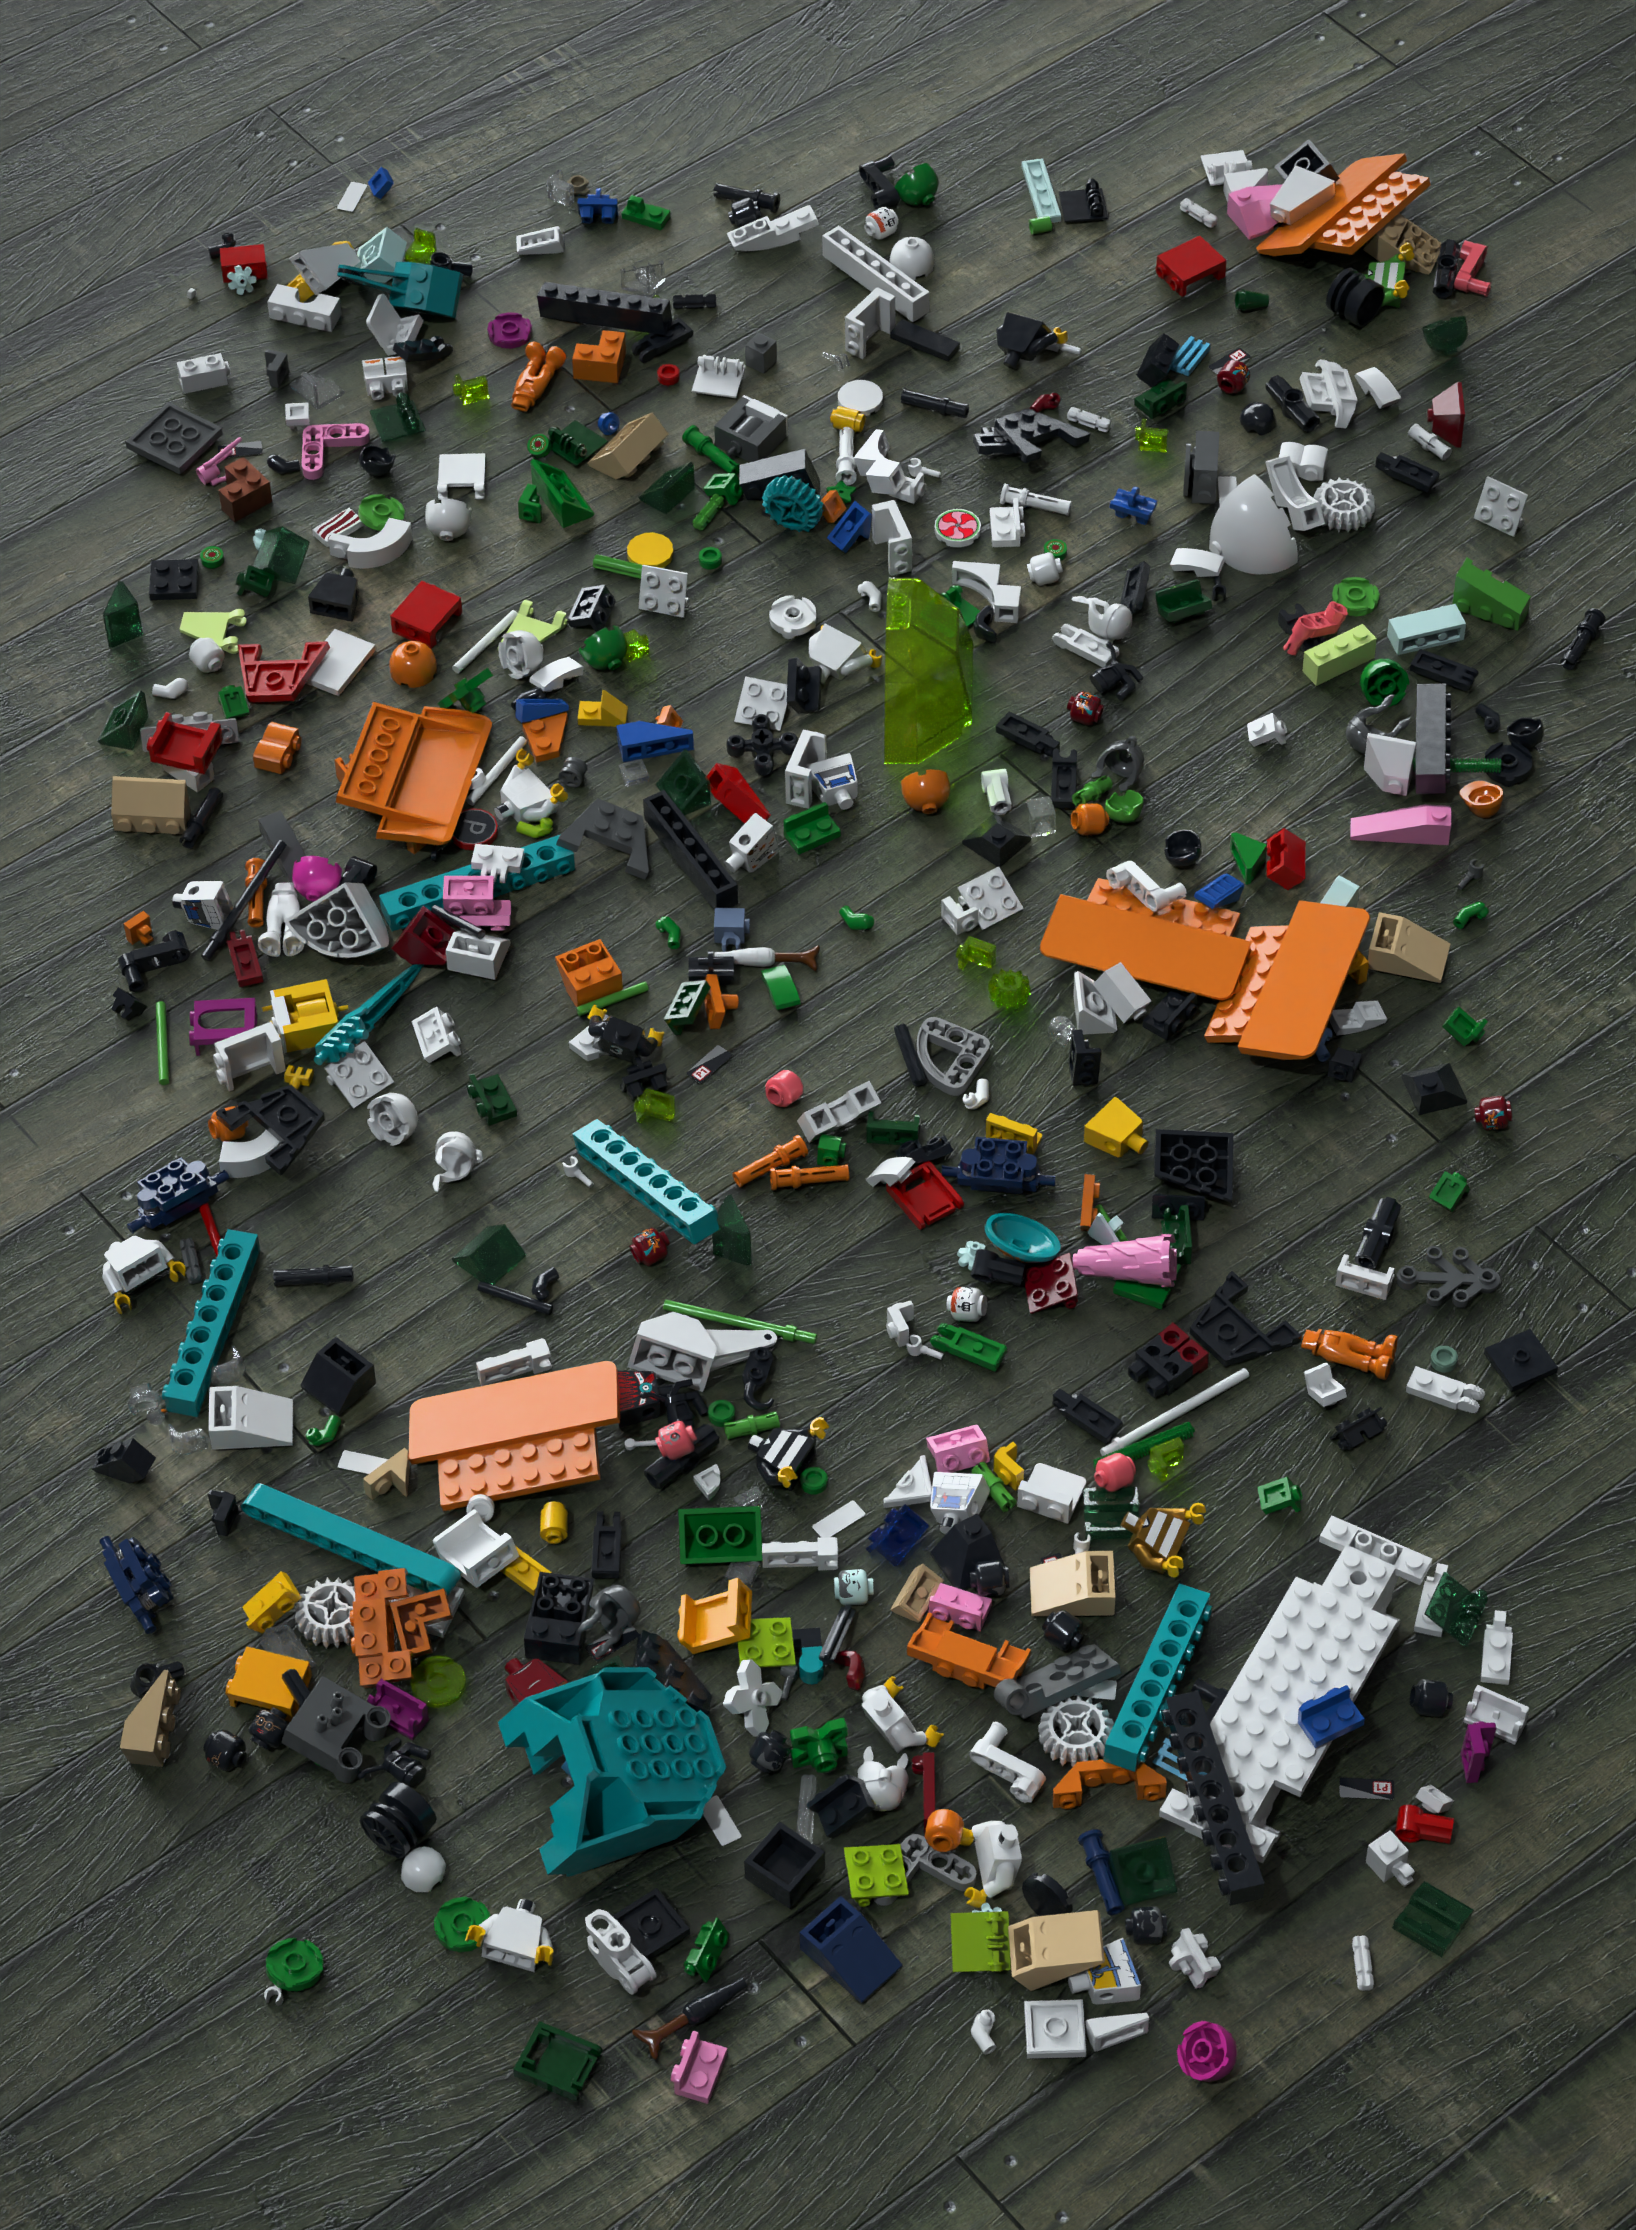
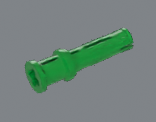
M692 425L685 430L682 441L693 446L699 455L707 456L728 474L736 473L738 475L740 473V465L713 444L712 438L704 436L699 432L697 426Z

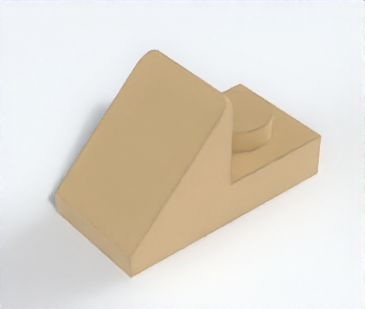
M403 1448L363 1478L365 1494L371 1500L386 1493L392 1485L407 1497L410 1473L407 1449Z

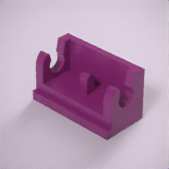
M380 1679L376 1686V1696L369 1695L367 1702L374 1706L386 1708L391 1716L388 1727L414 1740L429 1721L427 1704L389 1682Z

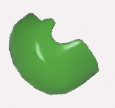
M1127 790L1122 796L1114 792L1110 799L1105 801V812L1115 822L1131 823L1139 818L1144 798L1140 793L1133 790Z

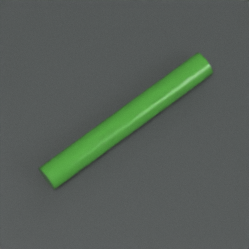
M642 982L578 1006L576 1010L578 1015L582 1016L590 1013L594 1004L597 1008L601 1009L649 991L646 982Z

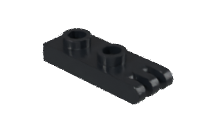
M1145 561L1127 570L1120 604L1127 606L1132 614L1142 609L1151 567Z
M1419 649L1412 660L1409 670L1464 691L1470 689L1479 674L1478 670L1422 649Z

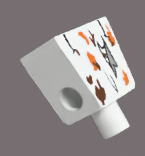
M755 813L731 838L729 844L732 855L724 863L733 873L741 866L748 872H754L778 854L779 849L773 825Z

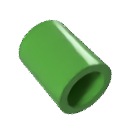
M1044 216L1029 219L1031 234L1052 231L1050 217Z

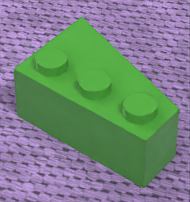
M1467 557L1456 575L1453 604H1456L1460 612L1518 631L1529 612L1531 596L1507 581L1504 583L1498 581L1491 576L1492 572L1487 569L1485 571L1480 570L1472 565L1473 561Z

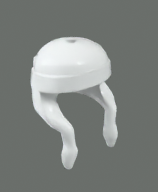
M1083 596L1071 599L1089 604L1088 621L1090 630L1095 635L1101 637L1102 640L1113 644V640L1124 638L1130 631L1132 613L1127 606L1122 604L1110 606L1107 602L1098 598L1087 599ZM1095 604L1104 606V614H1100L1097 611Z
M457 1131L448 1132L437 1140L435 1161L446 1172L437 1174L434 1177L432 1183L434 1191L438 1192L439 1181L450 1182L460 1180L469 1174L474 1163H480L483 1160V1152L475 1149L471 1139L464 1133Z
M869 1746L864 1752V1763L857 1771L858 1778L864 1780L875 1807L873 1810L891 1811L900 1804L906 1793L909 1781L905 1770L908 1763L907 1754L904 1753L898 1760L897 1766L885 1768L879 1762L872 1761L873 1752L871 1746Z

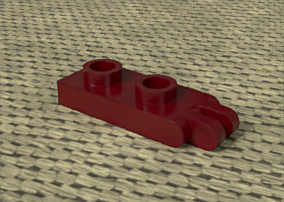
M244 929L239 930L241 938L237 939L235 932H229L231 940L227 941V946L238 986L243 987L263 982L252 937L246 936Z

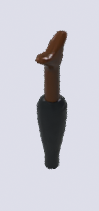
M741 1977L731 1984L690 2001L684 2006L681 2015L658 2029L649 2031L635 2029L632 2030V2033L640 2041L649 2045L650 2055L656 2060L659 2045L664 2038L687 2024L697 2025L724 2006L738 1992L747 1988V1983Z

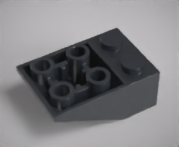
M547 1572L539 1573L524 1635L525 1658L580 1665L587 1631L579 1633L578 1629L584 1621L589 1619V1603L592 1599L594 1586L593 1578Z

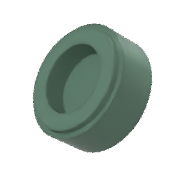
M1438 1346L1432 1351L1430 1362L1435 1370L1447 1373L1455 1369L1458 1355L1449 1346Z

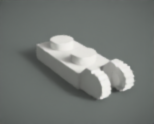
M1064 624L1060 629L1062 634L1058 632L1052 636V641L1055 645L1062 649L1066 648L1101 667L1112 663L1111 650L1106 647L1107 642L1081 628L1077 629L1072 625L1070 626V624ZM1113 645L1117 658L1119 655V649L1118 647Z
M1415 1366L1406 1386V1392L1455 1410L1468 1411L1469 1413L1478 1411L1480 1406L1476 1400L1481 1401L1485 1396L1484 1390L1479 1386L1476 1387L1473 1384L1466 1385V1383Z

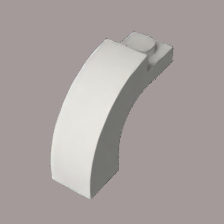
M389 518L384 528L378 534L363 539L332 533L329 537L330 555L347 559L348 566L351 568L366 569L388 564L400 557L412 541L411 523Z
M266 1129L259 1137L251 1141H223L219 1159L220 1171L225 1170L230 1178L250 1177L265 1172L271 1168L266 1163L265 1156L282 1145V1143Z

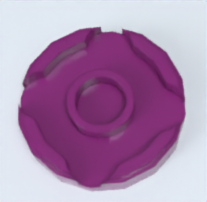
M513 312L497 315L495 320L488 323V337L495 346L513 349L521 347L531 339L532 325L527 317L526 319L522 317V314Z

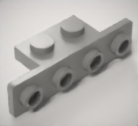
M197 712L193 716L183 717L181 714L172 715V720L175 723L204 730L208 729L211 722L221 725L223 741L221 744L239 742L237 720L235 718L213 720V714H207V712ZM156 726L145 727L140 730L144 752H149L147 751V742L150 737H153Z

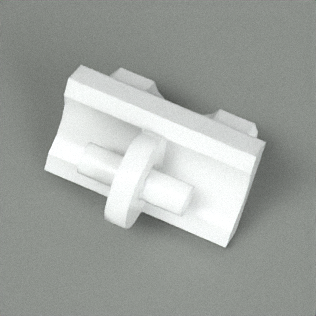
M1189 1928L1182 1929L1180 1938L1172 1945L1171 1952L1174 1956L1170 1959L1169 1965L1172 1970H1182L1184 1975H1188L1195 1989L1201 1988L1208 1978L1217 1975L1221 1965L1216 1957L1206 1958L1203 1954L1208 1948V1942L1203 1934L1193 1935Z

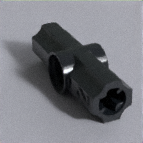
M1447 239L1441 243L1433 286V293L1438 298L1446 299L1448 296H1452L1460 252V245L1455 240Z
M1279 375L1271 377L1270 381L1266 383V390L1282 407L1283 416L1293 419L1303 431L1305 430L1307 433L1313 431L1320 423V417L1303 400L1302 391L1292 388Z
M1391 1197L1380 1199L1372 1219L1369 1218L1367 1220L1362 1235V1242L1355 1256V1262L1359 1266L1368 1269L1376 1268L1384 1248L1389 1247L1394 1232V1225L1401 1211V1205L1396 1199Z
M703 1424L694 1431L697 1440L693 1442L694 1451L676 1460H671L668 1456H662L644 1470V1475L655 1489H661L681 1472L683 1474L691 1472L699 1463L700 1457L720 1443L719 1436L712 1426Z

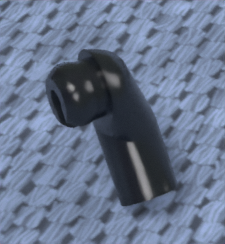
M1480 703L1475 713L1485 719L1484 727L1488 732L1497 731L1500 727V715L1485 704Z
M551 1267L534 1279L531 1292L532 1295L535 1294L537 1300L542 1301L549 1297L550 1292L546 1289L547 1285L559 1278V1274L554 1267Z

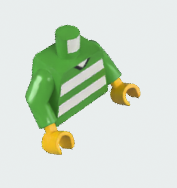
M1410 243L1403 244L1399 249L1401 254L1397 253L1389 260L1371 262L1368 274H1363L1366 276V279L1370 278L1384 286L1385 298L1382 306L1389 305L1400 308L1401 298L1407 296V291L1410 287L1404 280L1406 263L1404 259L1410 261L1414 258L1413 247Z

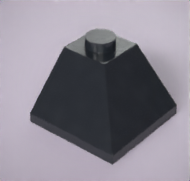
M994 813L962 840V844L995 866L1001 867L1031 841V837Z
M1450 1063L1401 1075L1418 1115L1467 1104L1465 1094Z
M978 1513L955 1524L930 1552V1555L952 1586L965 1591L971 1588L969 1572L975 1571L977 1562L1000 1560L1003 1563L994 1537Z

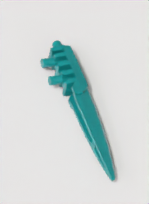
M413 964L381 988L362 1006L347 1014L315 1045L317 1055L314 1057V1062L317 1065H322L324 1062L328 1064L338 1062L340 1058L346 1056V1053H353L355 1050L354 1044H358L360 1039H367L369 1037V1032L374 1028V1024L403 994L424 964Z

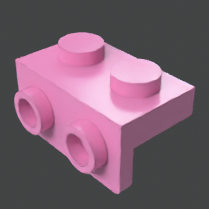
M493 900L494 914L460 915V918L479 928L480 926H490V930H505V926L511 925V901Z

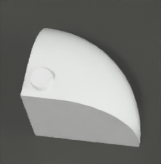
M1252 475L1233 489L1219 507L1211 526L1209 550L1212 553L1224 556L1225 563L1234 569L1250 574L1277 573L1298 563L1296 540L1290 536L1287 527L1291 524L1283 508L1278 509L1271 498L1274 494L1258 476Z
M345 882L284 920L290 931L302 943L329 956L360 957L378 952L389 945V936L383 918L364 883Z

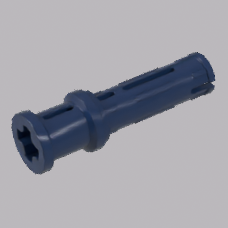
M1098 1829L1086 1831L1078 1837V1842L1083 1846L1086 1854V1865L1094 1872L1107 1914H1119L1125 1909L1110 1869L1109 1862L1111 1856L1103 1845V1833Z

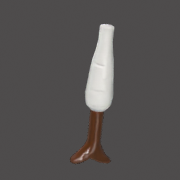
M817 945L801 953L775 952L771 948L766 947L746 948L728 952H715L714 957L734 956L735 964L756 967H769L775 962H801L809 966L813 971H816L817 963L815 959L818 956L820 947Z

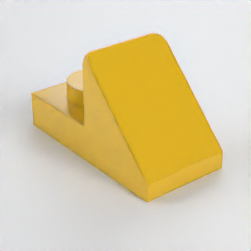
M603 690L601 702L580 701L578 725L616 727V725L625 724L628 706Z

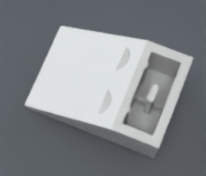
M239 1386L210 1387L209 1437L212 1450L292 1446L293 1399Z

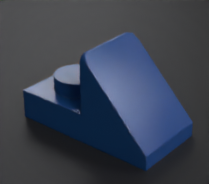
M854 501L827 539L847 553L859 535L869 539L872 514Z

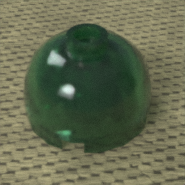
M1465 316L1451 317L1450 320H1439L1425 325L1422 331L1427 345L1436 352L1444 351V355H1450L1458 352L1457 347L1463 345L1467 340L1468 325Z

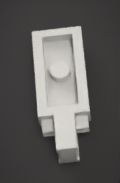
M1437 1563L1434 1577L1427 1576L1414 1632L1441 1637L1452 1590V1581L1446 1580L1448 1565Z
M1495 1610L1493 1625L1487 1624L1483 1641L1481 1682L1509 1685L1513 1633H1511L1512 1627H1505L1506 1611Z

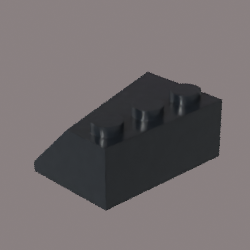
M1156 1129L1154 1176L1232 1203L1234 1133Z

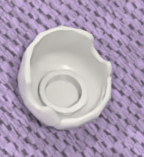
M425 1846L422 1848L418 1847L406 1855L402 1864L401 1879L405 1886L414 1892H430L436 1883L442 1882L446 1863L442 1855L436 1850Z

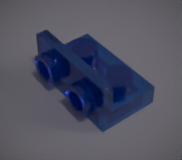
M906 1504L898 1510L892 1508L883 1519L886 1524L882 1529L878 1526L868 1537L871 1542L866 1548L869 1553L876 1549L895 1567L903 1560L929 1527Z

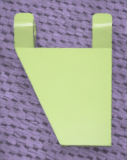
M524 600L518 615L507 633L523 630L532 633L542 643L566 627V613L557 611L552 624L530 618L534 612V609L531 607L533 602Z
M236 609L230 613L184 612L180 632L195 639L212 638L223 651L236 654L239 652L237 637L230 636L225 638L228 624L244 626L247 619L244 617L245 612L243 609Z

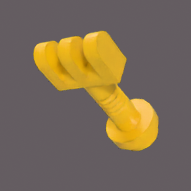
M288 1065L284 1074L285 1082L290 1083L289 1085L294 1086L297 1090L300 1085H310L314 1069L308 1068L304 1075V1067H298L296 1073H294L295 1067Z

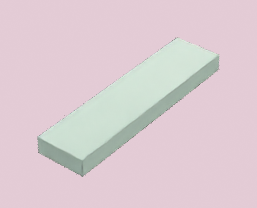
M1044 160L1022 161V170L1037 218L1049 216L1052 223L1061 222V213Z

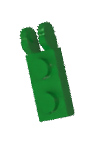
M941 1323L937 1329L939 1334L944 1337L934 1335L930 1340V1344L940 1351H948V1353L995 1372L1007 1353V1347L1003 1344L964 1328H957L945 1323Z

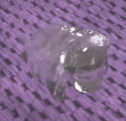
M1058 1016L1051 1020L1048 1028V1037L1053 1042L1064 1047L1071 1039L1072 1030L1077 1029L1072 1025L1068 1017Z

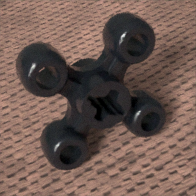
M758 714L752 720L753 734L751 739L744 740L740 735H732L727 739L726 749L728 754L735 758L741 757L745 752H752L755 758V772L758 775L767 776L773 771L772 756L774 751L781 750L786 755H792L798 743V737L794 733L787 732L780 738H773V734L770 732L771 721L769 717L764 714Z

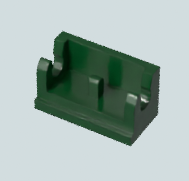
M869 1111L866 1127L867 1143L902 1145L910 1140H919L920 1115L915 1114L914 1122L874 1119V1111Z
M1181 1205L1177 1215H1171V1210L1168 1207L1164 1211V1220H1161L1162 1234L1174 1235L1176 1243H1170V1249H1177V1264H1191L1192 1241L1188 1205Z

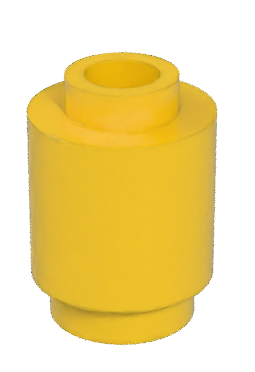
M838 406L836 410L833 409L830 417L833 428L844 430V427H850L854 433L862 432L866 420L865 414H861V411Z
M552 1501L546 1503L541 1510L540 1536L548 1543L557 1544L567 1537L568 1512L564 1504Z

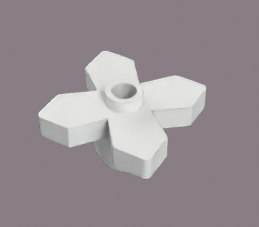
M752 1659L743 1660L737 1671L739 1685L732 1687L726 1692L723 1705L731 1714L744 1713L745 1728L752 1736L757 1737L759 1733L766 1732L769 1725L765 1706L778 1705L782 1696V1690L774 1682L762 1684L761 1668Z

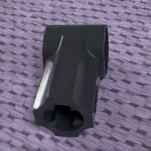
M352 856L347 862L345 873L337 887L345 882L370 885L376 877L377 865Z
M979 1249L976 1251L970 1276L981 1282H993L995 1280L1021 1286L1026 1263L1001 1258L995 1252Z

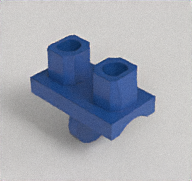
M596 188V194H588V198H578L579 215H581L582 223H592L594 215H602L603 223L613 224L615 216L619 213L618 200L610 199V195H602L601 188Z
M1135 486L1131 492L1118 489L1114 499L1110 502V509L1115 510V515L1121 518H1125L1129 514L1136 516L1137 523L1146 525L1157 506V500L1139 495L1140 488Z

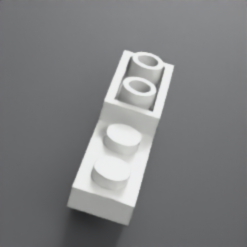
M808 205L773 221H770L768 216L730 231L727 235L734 250H766L800 240L799 233L815 227L819 223L811 206Z

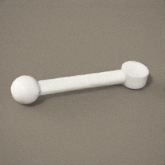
M629 1438L625 1441V1448L627 1450H633L639 1446L657 1445L656 1440L635 1441Z

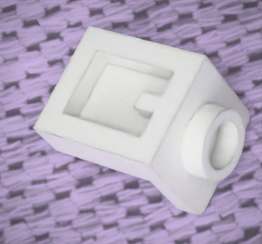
M950 896L941 900V916L956 935L970 931L978 925V910L976 907L964 911L959 903L956 904Z

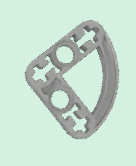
M927 1018L921 1025L917 1036V1056L923 1073L941 1091L953 1096L963 1094L990 1054V1041L980 1034L941 1018ZM957 1035L962 1037L963 1040L952 1042L949 1038ZM928 1041L959 1054L946 1074L938 1070L931 1061L927 1051ZM974 1048H976V1049L979 1048V1049L977 1050L976 1056H975V1055H974ZM964 1062H970L974 1066L970 1069H964L960 1065ZM958 1075L960 1076V1083L956 1082Z

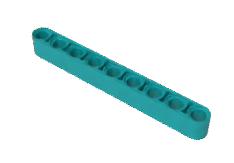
M256 1484L241 1504L242 1510L249 1517L377 1572L406 1568L408 1570V1574H406L407 1585L426 1593L444 1588L448 1597L462 1576L458 1568L446 1561L264 1484Z

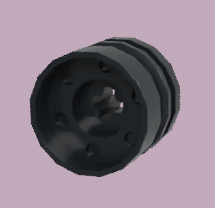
M1347 268L1335 278L1329 288L1326 306L1327 309L1342 317L1345 316L1346 320L1363 327L1370 323L1379 312L1385 298L1384 286L1370 278L1366 279L1365 275L1355 269Z
M396 1781L392 1782L380 1795L379 1803H373L369 1811L363 1813L360 1817V1824L366 1835L375 1845L392 1857L401 1859L405 1858L410 1848H414L417 1844V1837H424L436 1823L437 1819L431 1806L419 1793L404 1783Z

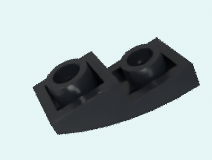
M945 1135L930 1139L926 1143L927 1145L923 1147L918 1139L907 1141L895 1153L898 1157L912 1158L915 1163H922L943 1157L954 1150Z

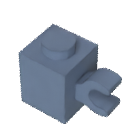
M715 908V943H722L723 952H726V947L729 944L735 945L736 950H740L741 943L745 941V933H750V919H745V908Z

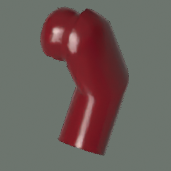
M1057 393L1041 395L1029 409L1039 413L1042 410L1054 409L1059 405L1061 398Z

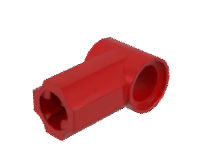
M1403 1805L1398 1810L1395 1836L1399 1840L1409 1843L1425 1839L1450 1844L1454 1818L1427 1814L1415 1805Z

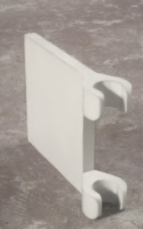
M485 453L440 454L437 485L438 500L448 499V487L474 486L475 499H484Z

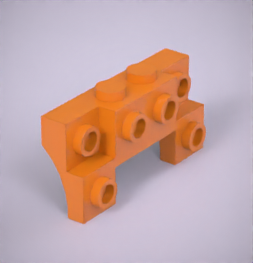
M406 1568L378 1571V1574L354 1577L355 1601H353V1610H350L349 1613L350 1624L354 1627L355 1636L351 1638V1649L353 1654H356V1657L359 1658L360 1686L364 1689L376 1687L380 1679L389 1683L414 1679L411 1664L412 1651H395L393 1613L390 1605L391 1602L389 1601L409 1597L406 1580L408 1570Z
M928 1612L920 1628L913 1633L907 1645L908 1656L933 1664V1671H936L939 1675L952 1677L968 1686H976L982 1689L985 1688L986 1684L996 1687L1004 1679H1014L1016 1681L1017 1677L1021 1676L1031 1656V1649L1027 1648L1026 1651L1009 1645L1007 1640H1005L997 1654V1648L952 1632L954 1621L950 1620L948 1623L932 1617L930 1612Z

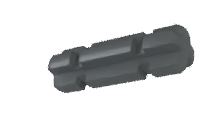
M191 1238L182 1239L180 1241V1248L188 1282L190 1284L200 1283L202 1275L194 1241Z

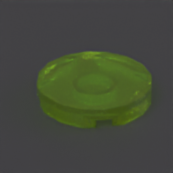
M433 1656L426 1658L412 1671L414 1679L410 1680L413 1696L426 1703L428 1707L442 1708L450 1706L458 1701L465 1692L466 1677L464 1669L450 1657Z

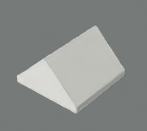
M1077 971L1074 973L1073 995L1077 1030L1082 1029L1083 1035L1116 1032L1117 1024L1114 1010L1093 985L1095 981Z

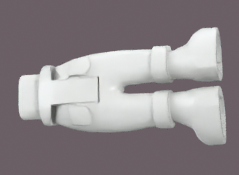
M277 883L272 891L267 909V932L263 933L258 939L259 949L269 956L278 957L280 955L281 925L285 919L300 911L298 895L293 883ZM285 923L283 951L286 956H294L303 950L304 943L290 931Z

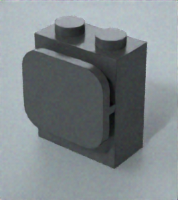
M1196 431V445L1193 448V452H1191V443H1186L1183 496H1188V487H1190V491L1193 493L1192 503L1215 504L1220 432Z

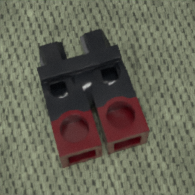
M1172 1322L1147 1343L1143 1349L1141 1348L1136 1352L1135 1361L1128 1367V1375L1135 1382H1139L1146 1376L1149 1381L1145 1383V1389L1153 1398L1162 1393L1170 1396L1174 1393L1175 1389L1181 1387L1196 1372L1202 1373L1208 1368L1209 1353L1193 1339L1189 1340V1336Z

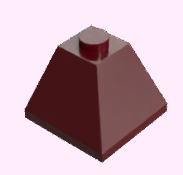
M1457 382L1432 399V406L1427 409V422H1431L1433 433L1456 448H1461L1465 408L1462 382Z
M423 906L401 933L391 949L410 964L444 965L447 961L446 948L453 932L456 931Z

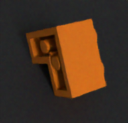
M603 330L599 346L576 343L572 358L573 378L618 383L626 355L625 332Z
M445 1589L390 1603L402 1651L411 1650L413 1654L411 1658L433 1653L427 1626L453 1619Z

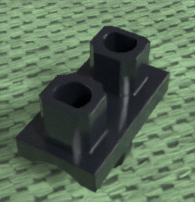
M708 951V957H689V981H702L706 979L707 974H717L720 986L729 985L730 981L734 980V956L713 957V951Z
M639 1056L633 1058L634 1066L626 1068L628 1075L622 1077V1084H620L622 1093L627 1091L633 1102L645 1097L644 1085L651 1084L654 1093L667 1090L668 1086L666 1065L663 1063L652 1067L650 1060L642 1063Z

